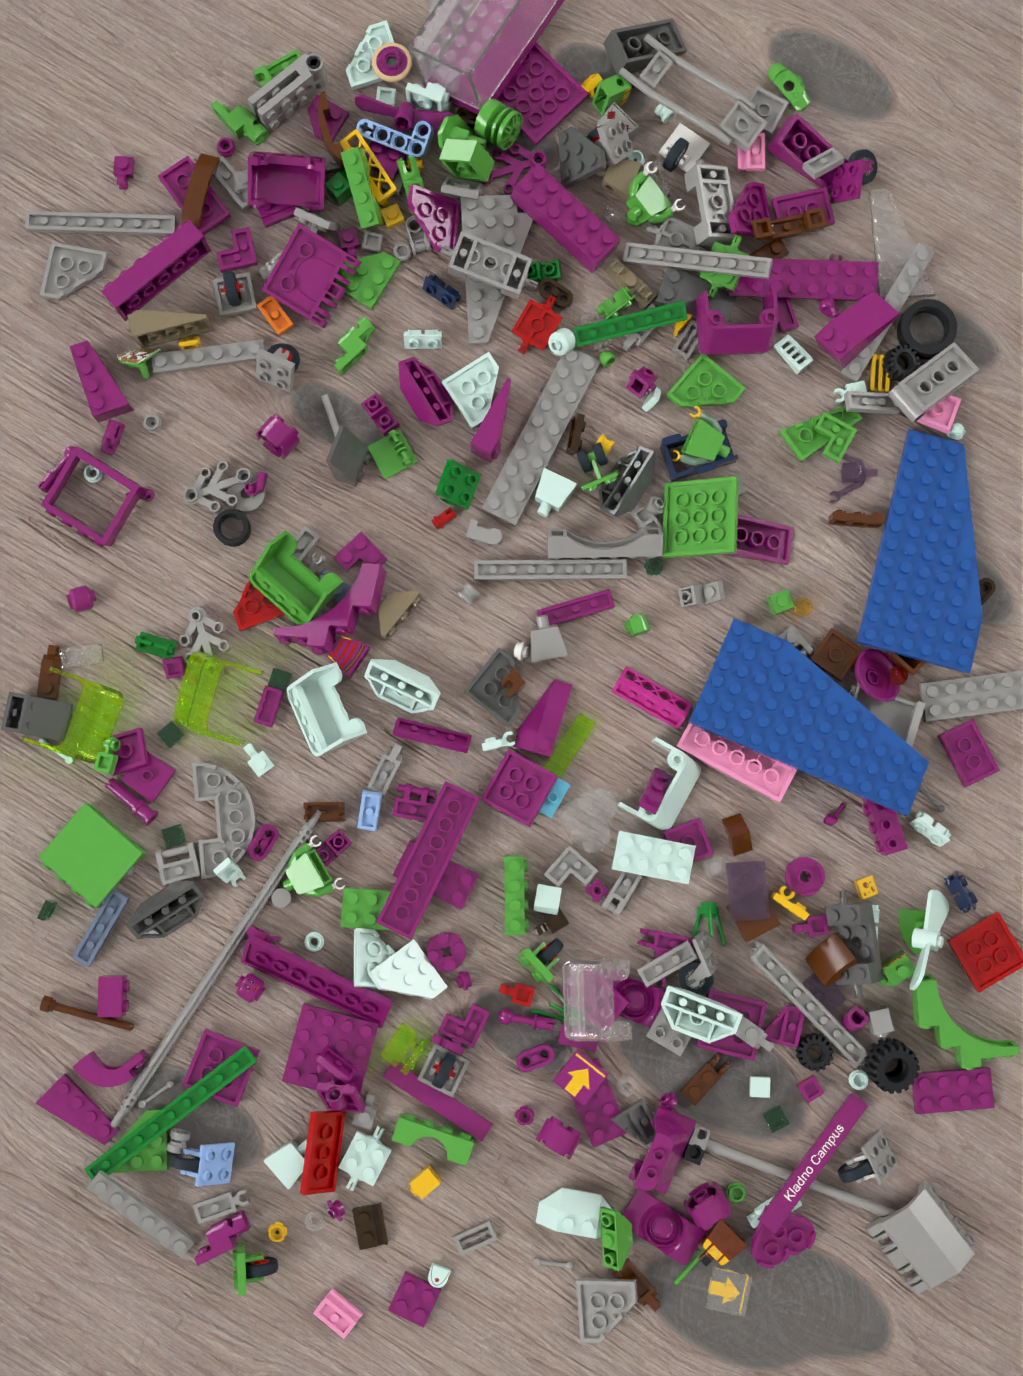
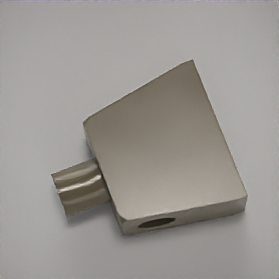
M622 159L614 165L606 166V169L596 173V175L604 177L602 183L604 190L626 202L629 198L630 182L639 174L642 163Z

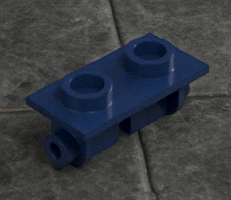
M430 274L429 277L426 276L422 289L453 310L455 302H458L461 298L459 291L449 285L446 289L443 288L446 283L436 275Z
M957 871L954 878L951 875L946 877L945 885L951 895L957 892L960 894L954 897L960 911L963 910L964 913H967L971 910V906L976 910L978 900L975 894L967 889L968 883L965 877L959 875Z

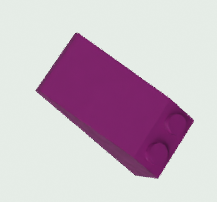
M796 113L785 120L767 149L780 161L820 188L827 187L828 193L832 190L835 169L814 180L803 170V163L833 146Z
M873 290L830 321L814 337L818 346L844 369L900 313Z
M508 377L470 442L471 453L489 463L492 462L493 458L497 459L501 452V439L511 391V379Z
M738 514L737 553L721 555L788 565L793 527Z

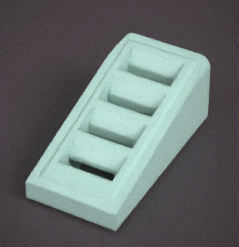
M789 334L773 346L797 375L814 361ZM788 342L790 345L783 349L781 346ZM793 347L794 351L788 354L787 351ZM798 353L799 356L793 359L792 356ZM802 358L803 362L798 364L797 362Z

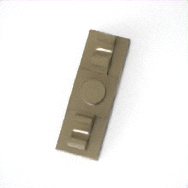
M617 258L603 271V274L619 288L627 287L630 290L629 296L635 295L636 297L632 300L644 310L657 297V294Z

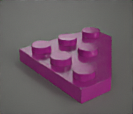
M751 181L744 187L728 215L731 234L754 237L751 221L768 217L771 220L764 184Z
M413 184L409 186L408 206L433 248L438 253H440L443 245L454 249L457 244L461 202Z

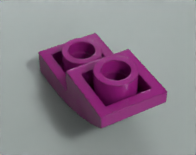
M377 393L361 403L384 436H387L388 432L400 426Z
M338 829L317 848L316 852L325 868L345 851L352 842Z

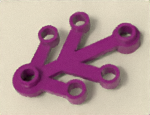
M513 143L510 147V154L514 157L520 155L527 159L519 161L503 153L501 149H495L492 152V159L495 162L503 161L509 165L491 171L488 182H480L487 185L495 178L513 173L508 183L504 185V193L511 195L512 191H507L506 188L511 187L513 190L524 169L530 168L532 170L538 164L535 162L537 159L542 161L539 164L543 168L546 167L548 158L544 152L535 151L532 153L521 148L519 144ZM517 148L518 151L513 152L512 149ZM499 153L501 156L495 157L494 155Z

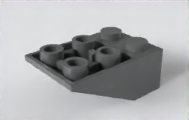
M9 692L1 730L65 742L73 704Z

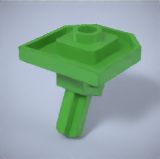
M455 114L444 118L437 133L441 150H443L446 139H476L484 149L486 147V140L473 136L474 131L459 115Z

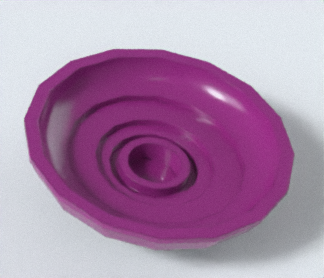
M869 648L862 651L855 665L856 678L861 689L876 701L888 702L895 699L899 693L900 679L894 663L886 654L878 649Z

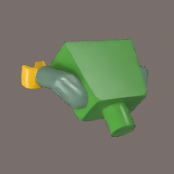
M694 406L698 410V414L693 415L690 413V415L696 420L681 452L677 450L672 451L678 454L677 459L671 458V460L695 466L706 464L709 460L714 461L717 455L726 458L730 452V447L722 444L725 436L722 434V428L718 421L705 412L702 413L698 406Z

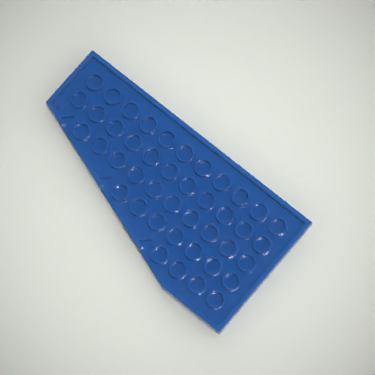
M909 429L856 643L969 674L972 668L983 616L965 448L962 443Z

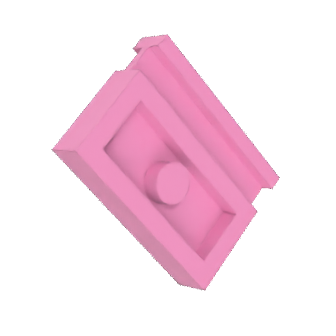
M765 133L758 135L747 152L737 146V171L764 172Z
M331 1288L313 1312L315 1316L343 1339L363 1315L358 1308L333 1288Z

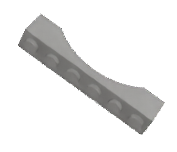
M661 527L641 528L624 539L612 542L585 540L572 534L567 529H547L548 558L554 560L562 558L577 560L589 557L591 559H599L600 557H609L611 559L628 557L634 559L645 556L656 558L657 556H662L663 532Z

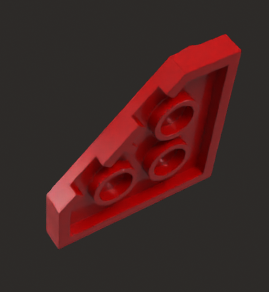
M250 580L247 582L241 595L242 597L233 612L240 631L286 615L256 589Z

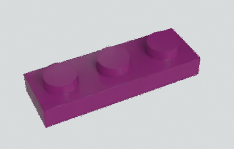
M655 767L638 806L655 815L661 805L672 776Z

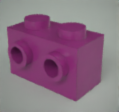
M103 975L98 977L97 1017H123L129 1011L127 992L130 989V982L127 980V975Z

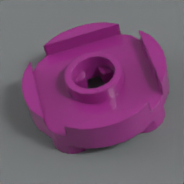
M799 857L787 865L785 881L788 888L795 892V894L811 896L816 894L822 887V884H824L825 873L823 867L809 857ZM803 871H805L806 874L810 875V877L807 878V882H804L803 879H800V876L802 875Z
M444 932L434 936L427 947V958L431 965L437 970L444 972L453 971L458 968L466 956L463 940L452 932ZM448 946L452 955L444 957L441 949H446Z

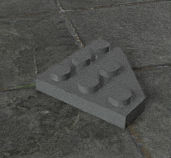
M569 127L558 133L562 186L567 189L606 169L605 150L597 146L594 141L574 127Z
M498 648L463 693L509 728L521 713L519 696L517 693L509 700L506 697V692L509 688L506 685L502 689L501 682L510 673L512 668L515 670V663L510 655L501 648Z

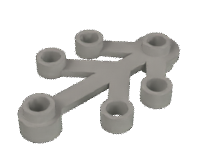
M220 461L217 464V470L214 475L207 467L200 470V475L194 486L184 491L183 499L190 506L201 504L209 508L214 514H218L222 511V505L217 501L211 502L204 498V496L211 494L235 508L240 503L239 498L221 490L240 483L243 485L249 484L253 479V475L247 468H240L235 477L219 482L223 474L228 473L230 470V466L226 461ZM226 465V468L221 470V467ZM248 475V478L243 480L244 476ZM211 479V481H210V483L208 484V486L205 487V488H202L203 485H204L205 480ZM196 494L195 498L191 500L192 495ZM215 505H218V508L216 510H213V507Z
M193 607L188 613L190 624L185 635L180 636L179 643L182 646H190L196 628L199 635L191 652L185 655V662L187 664H195L198 661V654L203 646L209 665L207 667V674L211 678H220L224 674V667L222 664L216 663L210 642L224 652L230 651L232 644L228 640H222L208 633L205 625L212 627L213 631L219 634L225 632L226 625L207 617V613L202 607ZM196 613L199 614L198 619H195ZM219 624L221 625L220 631L217 630ZM185 637L188 639L186 644L184 643ZM225 642L227 643L226 649L223 648ZM191 655L193 656L192 662H190L189 657ZM213 667L216 668V672L214 674L212 673Z

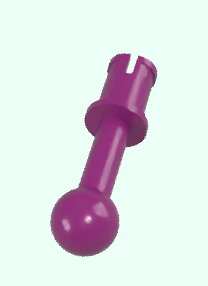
M69 446L65 449V457L52 472L47 471L48 474L37 485L40 490L48 493L75 448L74 446Z
M509 1009L501 1010L498 1015L499 1021L504 1025L515 1022L533 1025V1030H536V1028L554 1030V1018H545L538 1016V1014H535L534 1018L516 1015Z

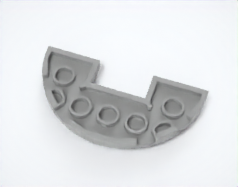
M192 763L195 802L215 801L218 838L198 840L201 877L206 879L217 876L213 870L226 858H230L237 864L244 857L250 842L254 838L256 812L249 791L235 775L216 765Z

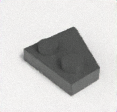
M639 1099L610 1118L613 1123L643 1145L649 1144L655 1137V1127L651 1124L653 1116L643 1099Z

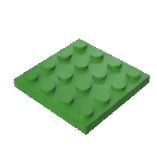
M737 476L665 483L663 558L737 553L739 478Z

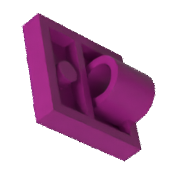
M332 1082L318 1083L316 1091L327 1109L364 1113L366 1106L355 1086L351 1084L336 1085Z

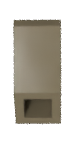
M418 590L390 593L379 606L381 636L385 640L387 637L391 638L397 631L396 626L399 622L403 623L408 618V611L412 607L416 608L420 603L421 593Z

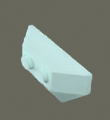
M371 659L364 675L377 697L411 714L434 710L441 694L429 676L396 660Z
M669 985L661 1002V1006L673 1030L707 1043L736 1034L743 1016L742 1013L720 1002L686 989Z
M562 1187L539 1201L536 1223L557 1232L598 1239L602 1238L600 1207L603 1206L610 1209L611 1207L601 1194Z

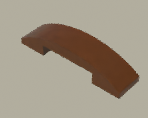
M323 91L318 102L321 136L330 156L342 169H345L341 152H343L341 143H332L325 120L331 118V113L325 91Z
M203 153L199 156L186 191L181 223L190 220L196 228L200 229L205 212L203 207L212 177L216 175L220 158Z
M823 208L806 210L800 215L770 220V217L752 220L751 225L755 240H777L822 229L827 226Z

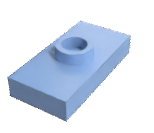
M363 790L357 828L377 831L383 793Z

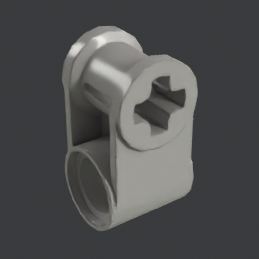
M415 216L409 217L406 221V228L413 256L422 251H431L429 239ZM412 225L419 226L417 230L410 229Z

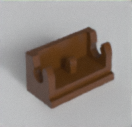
M512 668L510 673L502 680L501 688L503 689L507 685L509 689L506 692V697L510 700L525 687L526 682Z
M345 802L303 803L305 809L304 820L306 822L310 820L316 809L322 812L317 822L345 821Z

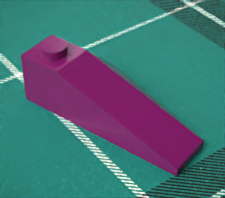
M553 680L519 727L513 747L548 758L551 757L572 688L571 684Z

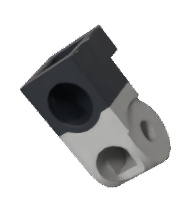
M696 1124L681 1158L700 1166L710 1136V1129Z

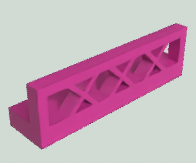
M627 666L611 691L677 730L692 706L690 702ZM627 674L634 679V681H631L624 676ZM643 685L648 686L651 690L645 689ZM660 695H664L667 700L662 699ZM676 704L685 707V710L683 711L682 709L678 708Z

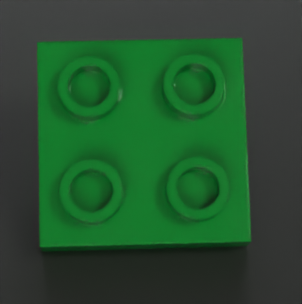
M448 459L435 495L439 496L440 500L447 504L468 510L481 474L452 459Z

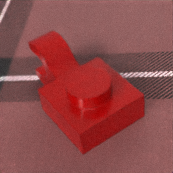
M516 982L514 988L501 984L499 993L512 996L511 1002L530 1007L535 987Z

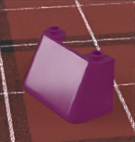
M259 151L250 152L248 156L247 204L252 205L253 208H263V205L267 203L305 206L311 213H320V210H324L326 158Z

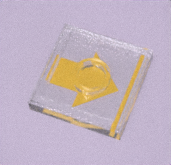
M713 1266L705 1308L745 1317L752 1275Z

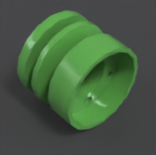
M489 99L478 113L474 127L475 134L486 141H491L493 145L498 146L500 149L507 150L512 146L520 133L523 117L520 112L513 110L511 107H506L502 102L496 99Z

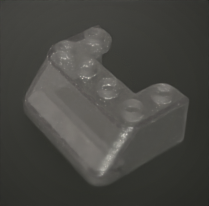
M613 957L571 960L565 963L563 967L565 1035L569 1040L579 1042L632 1040V1027L630 1023L625 1020L614 1021L613 981L624 980L628 977L630 973V959Z

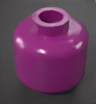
M86 585L72 588L69 590V595H66L70 610L74 609L77 613L92 609L94 606L93 602L97 601L94 590L90 591Z

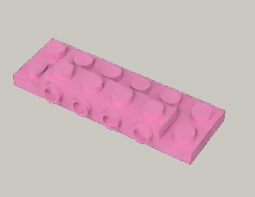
M690 723L676 748L777 803H780L797 771L795 768Z

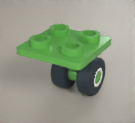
M600 442L592 445L593 451L587 453L585 449L576 453L582 470L586 473L593 470L594 467L597 476L596 479L581 486L582 490L587 489L588 492L597 489L600 486L599 483L605 481V484L615 481L617 479L616 476L619 475V470L617 469L602 476L597 462L600 466H603L609 461Z

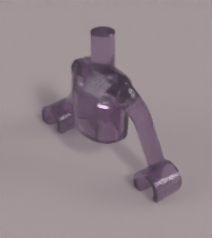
M844 453L842 459L850 463H842V483L855 484L839 492L832 491L829 495H835L837 499L830 500L829 502L835 504L840 500L841 496L863 486L866 477H877L878 470L866 469L863 460Z

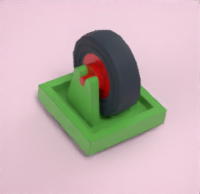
M556 938L549 944L542 942L533 951L528 947L517 953L520 957L518 961L524 968L528 967L533 972L531 975L538 983H549L554 978L549 970L560 960L557 954L564 945Z
M245 1242L237 1243V1250H233V1268H237L234 1271V1289H238V1296L246 1295V1283L263 1281L264 1276L272 1275L278 1270V1260L276 1258L264 1257L263 1253H245Z

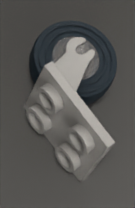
M703 931L699 932L692 939L701 961L694 960L680 969L678 974L679 985L682 989L701 996L712 988L714 983L713 973L719 964L716 954H712L710 949V939L707 935H704Z
M881 1129L877 1130L861 1147L862 1152L845 1160L846 1163L838 1169V1175L844 1183L853 1181L861 1183L865 1180L876 1178L879 1185L883 1184L898 1167V1164Z

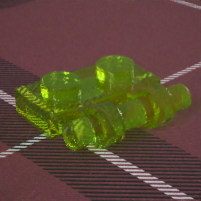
M402 1022L379 1057L393 1067L402 1062L404 1066L400 1072L407 1075L410 1069H414L416 1066L415 1062L420 1055L424 1054L426 1051L425 1047L429 1042L424 1038L421 1039L419 1044L414 1040L418 1033ZM409 1047H411L414 1049V1051L412 1052L410 1057L407 1058L404 1056V1054L407 1052Z

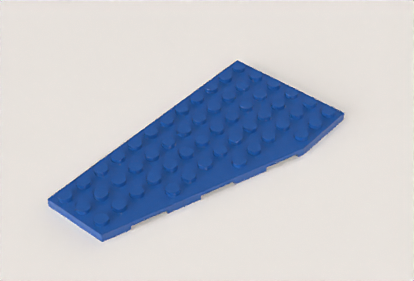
M735 618L731 623L689 721L690 724L904 816L909 815L929 764L928 760L790 642Z

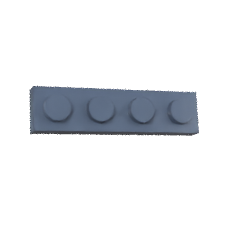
M116 889L108 895L73 954V959L87 967H91L130 897Z

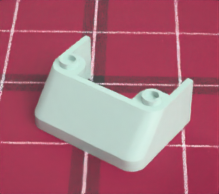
M655 737L652 743L670 752L667 757V763L672 769L678 771L664 795L657 813L654 815L642 807L636 811L622 802H618L617 807L653 827L665 831L670 829L700 776L701 767L681 750Z

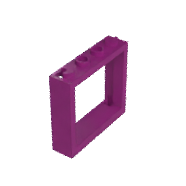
M75 446L41 506L46 509L45 512L53 517H60L62 519L61 522L66 526L76 527L78 529L77 532L82 536L93 538V542L96 545L111 547L145 488L84 449ZM80 459L130 489L129 494L104 536H101L54 506Z

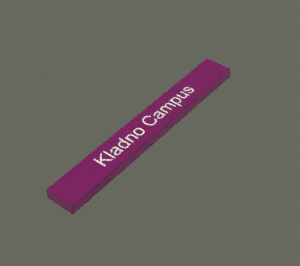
M854 1093L849 1094L757 1219L773 1234L783 1224L868 1107Z

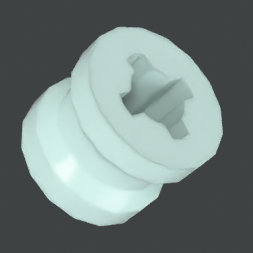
M659 104L654 111L657 116L661 117V121L664 124L671 121L677 114L662 104Z

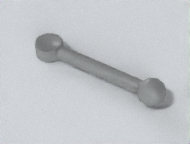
M168 1081L163 1088L147 1099L140 1100L138 1106L144 1108L156 1096L168 1088H173L174 1082Z
M539 1258L533 1259L535 1267L548 1265L567 1267L569 1270L574 1268L572 1262L560 1263L541 1261Z

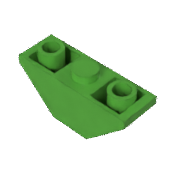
M602 1206L600 1207L603 1266L620 1271L633 1244L632 1223L619 1211Z

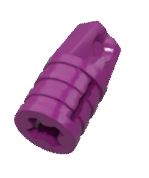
M109 419L102 439L101 452L114 455L124 432L125 424Z

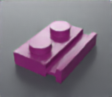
M267 203L263 205V208H257L265 228L295 217L293 214L297 206Z

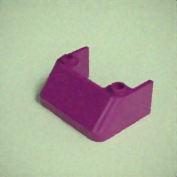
M776 289L771 290L762 298L763 311L759 317L760 324L725 325L724 316L720 311L709 310L708 291H704L694 300L698 347L703 355L763 354L772 347L779 320Z

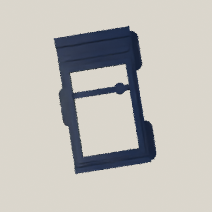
M719 420L718 423L722 428V434L725 436L722 444L730 447L728 456L724 458L717 455L715 462L706 463L680 473L676 472L669 449L684 445L688 435L674 434L662 439L660 450L671 483L714 470L721 466L736 463L738 455L733 454L726 433V420Z

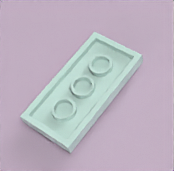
M619 831L612 869L689 884L696 846Z

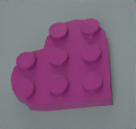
M791 1212L777 1232L773 1234L759 1222L751 1242L750 1253L760 1266L775 1268L774 1265L782 1261L786 1262L790 1255H800L798 1252L812 1247L816 1237L813 1224L807 1217Z

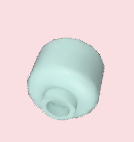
M561 328L552 333L548 340L550 350L558 356H563L573 350L576 346L573 332L567 328Z

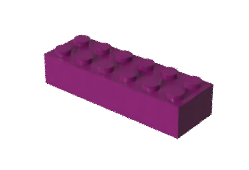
M539 163L513 187L510 198L591 273L617 249L621 239Z
M188 220L181 223L175 232L165 236L163 241L159 245L152 247L143 258L137 259L128 270L122 271L117 279L107 283L101 292L123 320L126 321L128 319L127 315L141 309L211 252V249L205 237Z

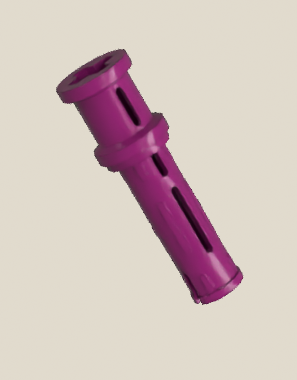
M114 778L108 781L111 784L106 783L105 788L129 806L132 814L138 815L144 820L146 826L150 825L158 816L157 811L150 809L144 800H138Z

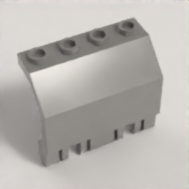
M926 1180L919 1183L918 1193L909 1204L887 1217H880L866 1227V1230L875 1242H879L888 1236L890 1237V1240L884 1243L881 1249L901 1275L912 1269L916 1271L906 1278V1282L915 1294H920L928 1288L932 1289L957 1275L974 1256L976 1244L971 1234H967L964 1231L960 1220L957 1217L954 1218L950 1213L951 1211L947 1203L940 1200L936 1189L932 1185L929 1186Z

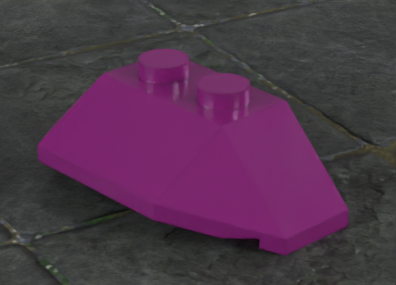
M416 357L400 361L398 363L400 390L419 421L436 427L452 422L454 402L436 373L425 364L419 362Z

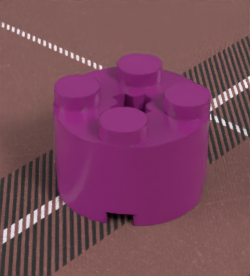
M278 414L270 416L255 435L258 440L260 438L264 440L262 445L277 457L282 455V459H285L300 442L297 437L299 432L291 425L288 427L283 423L284 420Z
M551 1116L550 1119H546L536 1140L540 1142L543 1139L544 1146L570 1160L582 1139L580 1137L581 1133L571 1126H568L566 1129L563 1127L564 1123L561 1120Z
M708 1182L701 1184L689 1193L691 1198L688 1201L684 1200V1206L696 1225L702 1227L705 1231L712 1228L714 1223L720 1219L724 1220L731 1214L729 1211L730 1203L717 1182H713V1185H709Z

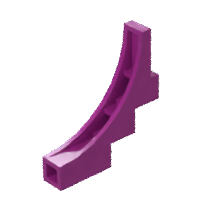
M362 563L352 588L334 608L321 617L302 625L275 627L273 635L281 644L290 645V643H296L300 646H308L317 655L331 654L336 633L339 635L354 634L358 614L365 616L377 614L386 571L380 564Z

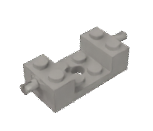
M699 159L696 161V165L684 174L687 192L697 193L702 222L694 227L696 245L712 248L715 241L724 245H731L737 234H731L728 215L734 206L728 168L727 166L704 165V160Z
M462 231L454 249L444 245L441 248L440 253L451 257L447 273L465 279L466 276L501 289V294L517 300L524 286L536 289L538 282L528 279V270L532 259ZM492 259L496 265L494 268H487L485 261Z

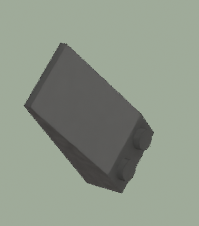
M673 18L611 30L603 45L616 73L618 74L622 67L630 73L647 67L658 52L644 41L647 34L651 35L676 56L686 53L687 49Z
M667 267L655 306L658 307L684 300L687 314H691V319L696 321L694 300L704 291L709 293L712 285L687 272ZM720 288L715 299L708 296L709 310L720 311L724 316L725 325L728 324L736 297L727 296V291Z
M340 425L326 461L336 480L356 487L357 483H361L364 472L362 471L364 466L369 464L371 455L367 446L344 425Z

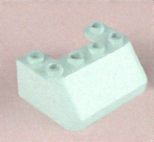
M337 662L312 669L289 685L286 690L288 700L310 751L316 757L347 745L367 734L365 724L361 719L354 718L349 720L348 714L340 700V695L336 691L335 686L342 680V671Z

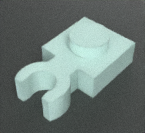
M859 381L846 384L844 386L845 390L841 388L835 389L833 395H841V399H837L835 404L844 402V394L847 391L867 392L865 382Z
M226 858L213 870L225 883L230 881L235 887L238 886L236 883L237 879H246L240 867L230 858Z

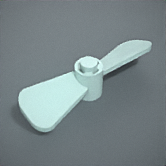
M932 889L928 892L924 929L915 928L913 931L912 947L922 950L910 983V990H915L924 977L929 951L937 952L943 946L944 938L940 934V929L949 912V903L946 897L938 890Z

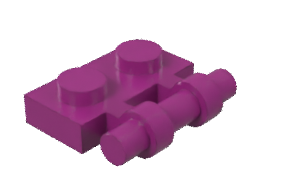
M408 783L406 785L398 784L397 791L404 792V797L395 798L392 816L425 822L434 805L427 803V798H435L436 790H430L429 787H414ZM410 795H420L421 801L410 800Z

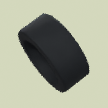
M226 509L215 518L213 532L216 538L224 545L236 547L248 540L251 533V524L241 511ZM229 517L238 518L243 524L242 534L235 539L226 538L221 532L222 523Z

